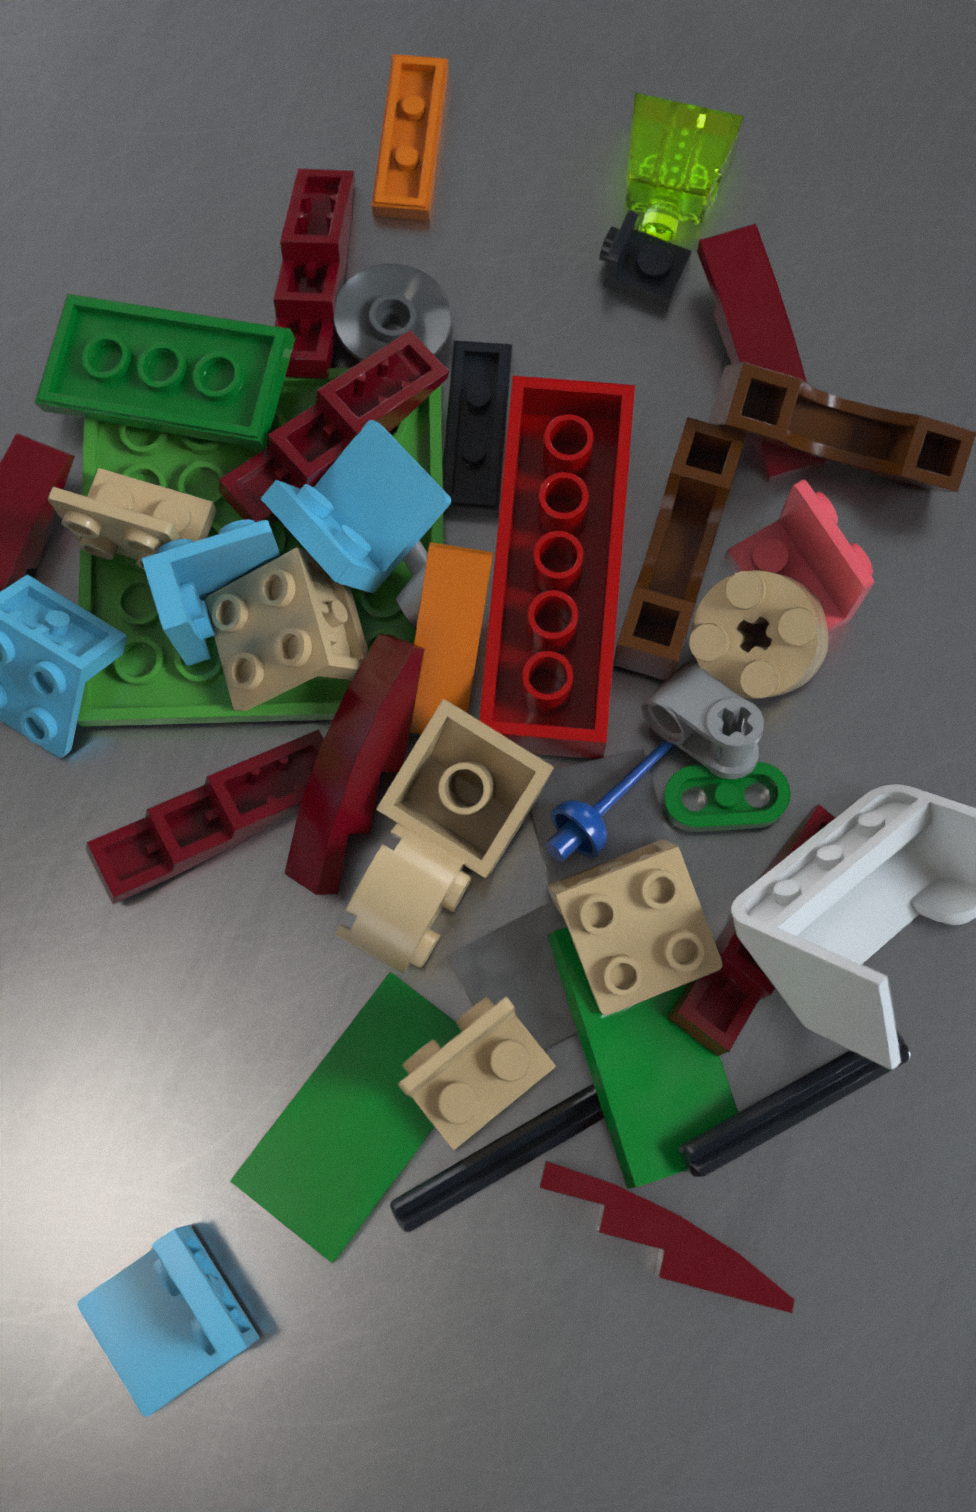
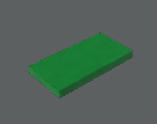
M67 294L35 404L44 412L265 450L295 337L288 328Z
M568 928L551 932L547 935L627 1189L636 1188L687 1171L688 1169L685 1167L679 1152L680 1146L739 1113L720 1056L715 1055L667 1017L688 983L612 1014L604 1015L598 1009Z
M389 972L230 1182L329 1262L334 1263L435 1128L412 1097L406 1096L398 1083L409 1075L402 1064L423 1046L435 1040L443 1048L462 1032L456 1021L392 972Z

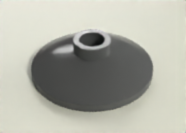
M379 264L358 272L343 285L336 298L334 327L343 347L360 362L409 330L436 355L446 343L450 333L451 307L441 286L425 272L403 264ZM393 323L399 325L402 329L387 330L383 327Z

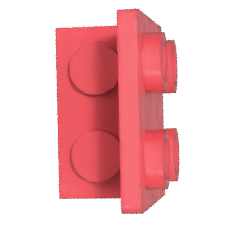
M805 479L792 486L777 521L727 549L724 557L734 573L740 571H767L791 577L804 584L821 602L828 633L852 619L874 584L872 577L873 567L867 554L858 544H850L837 526L838 517L830 500L822 492L815 493Z

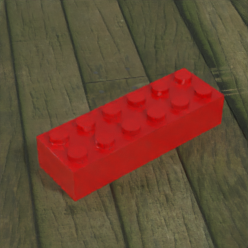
M515 375L512 377L479 720L533 754L600 759L604 757L608 732L635 385Z

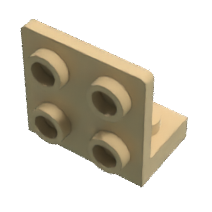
M101 468L97 470L87 497L52 487L47 499L61 517V524L72 532L78 540V547L83 551L108 560H112L115 553L136 559V564L144 570L142 558L157 554V550L162 545L179 539H190L195 542L207 538L217 512L212 501Z
M296 547L208 595L205 600L214 628V637L232 706L238 711H247L317 676L352 681L369 652L351 587L335 583L305 549Z
M665 839L658 840L546 885L555 909L565 920L598 1009L604 1015L612 1014L722 968L721 957L679 846Z
M488 996L456 1021L459 1029L462 1031L443 1048L435 1040H432L402 1064L409 1075L398 1083L399 1087L406 1096L412 1097L453 1151L556 1068L553 1061L515 1015V1006L507 997L496 1005L492 1003Z

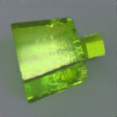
M635 93L630 128L625 206L630 210L645 213L641 232L669 242L675 238L679 221L700 224L705 221L735 157L744 116Z

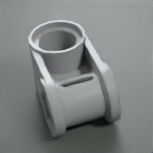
M684 663L643 702L641 707L642 714L652 730L662 739L681 748L708 768L712 774L724 779H738L751 773L757 765L759 756L757 743L764 730V718L760 709L754 703L745 700L715 679L705 669H700L697 663ZM744 718L747 719L745 730L743 729ZM720 747L722 748L721 759L718 758Z

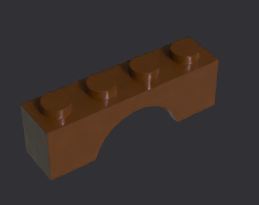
M746 362L725 366L709 420L711 424L747 433L746 437L926 490L958 493L976 436V431L923 415L883 409L832 395L808 385L803 379Z
M687 417L649 547L618 638L613 665L663 680H667L675 672L747 433Z

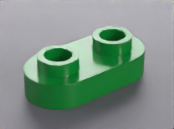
M757 762L751 773L738 779H724L712 774L704 765L684 767L671 776L663 793L662 804L670 822L685 831L704 832L755 829L770 826L782 816L789 805L791 790L785 775L775 766L765 762ZM751 788L761 790L766 796V805L763 807L749 805L745 799V791ZM688 792H696L703 797L705 806L699 811H691L684 806L682 796Z

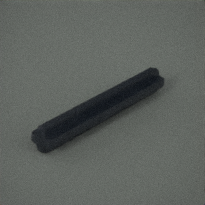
M896 1031L901 1063L897 1066L899 1067L908 1062L911 1053L902 1035ZM850 1050L683 1143L679 1148L682 1161L693 1177H704L892 1070Z
M594 1083L394 1199L390 1207L400 1228L404 1232L413 1231L604 1119Z

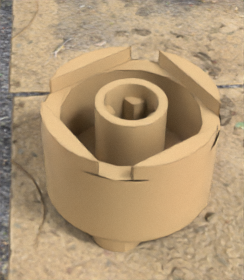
M740 571L721 580L703 597L694 615L689 646L700 669H705L711 676L742 698L758 699L773 697L801 687L818 671L828 650L827 622L821 602L801 582L788 576L767 571ZM768 621L770 624L765 633L772 639L770 646L753 647L754 635L750 632L751 626L753 624H765Z
M397 823L391 833L401 841L395 850L382 844L345 910L357 917L352 929L346 925L339 924L335 936L404 974L410 964L419 969L424 967L441 936L439 933L431 930L433 923L442 907L452 912L455 911L471 881V876L462 872L464 860Z

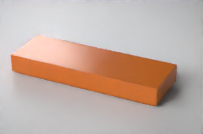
M392 54L371 205L374 217L430 221L449 73L448 59Z
M433 542L429 543L414 641L415 645L425 648L410 733H423L443 699L468 713L493 552Z

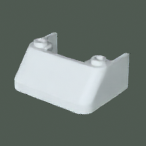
M893 784L875 788L862 796L737 896L731 907L737 937L807 1029L890 1070H893L901 1063L888 977L862 964L919 914L947 925H962L976 918V808L907 785Z

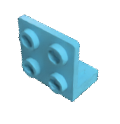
M369 420L360 433L355 436L314 487L304 484L299 489L275 480L261 498L335 583L373 594L451 504V497L380 423L374 420Z
M253 520L235 521L221 528L218 535L195 542L190 539L174 540L162 545L157 550V554L142 558L163 631L187 666L211 659L205 639L215 636V632L204 602L206 597L281 556L267 520L259 522Z
M28 574L0 592V721L27 737L31 742L40 745L55 756L63 758L72 749L85 682L123 655L127 635Z
M190 1225L174 1228L152 1243L153 1249L85 1295L77 1304L78 1309L139 1411L146 1417L152 1415L260 1338Z

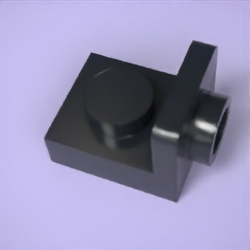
M629 210L620 229L614 226L610 227L601 247L599 260L606 263L604 286L668 311L689 266L692 251L639 231L640 214Z

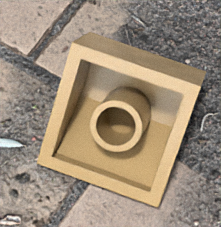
M443 699L376 810L408 830L464 860L465 866L486 878L497 866L555 767L451 702Z

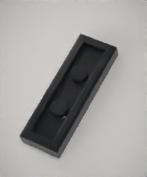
M454 340L443 454V490L451 497V504L444 511V514L499 517L512 365V344Z

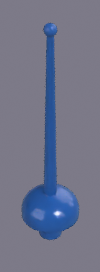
M664 740L593 806L577 800H568L558 804L550 813L552 823L557 832L545 843L548 853L559 862H563L575 850L586 857L595 858L604 849L607 842V828L602 816L674 744Z

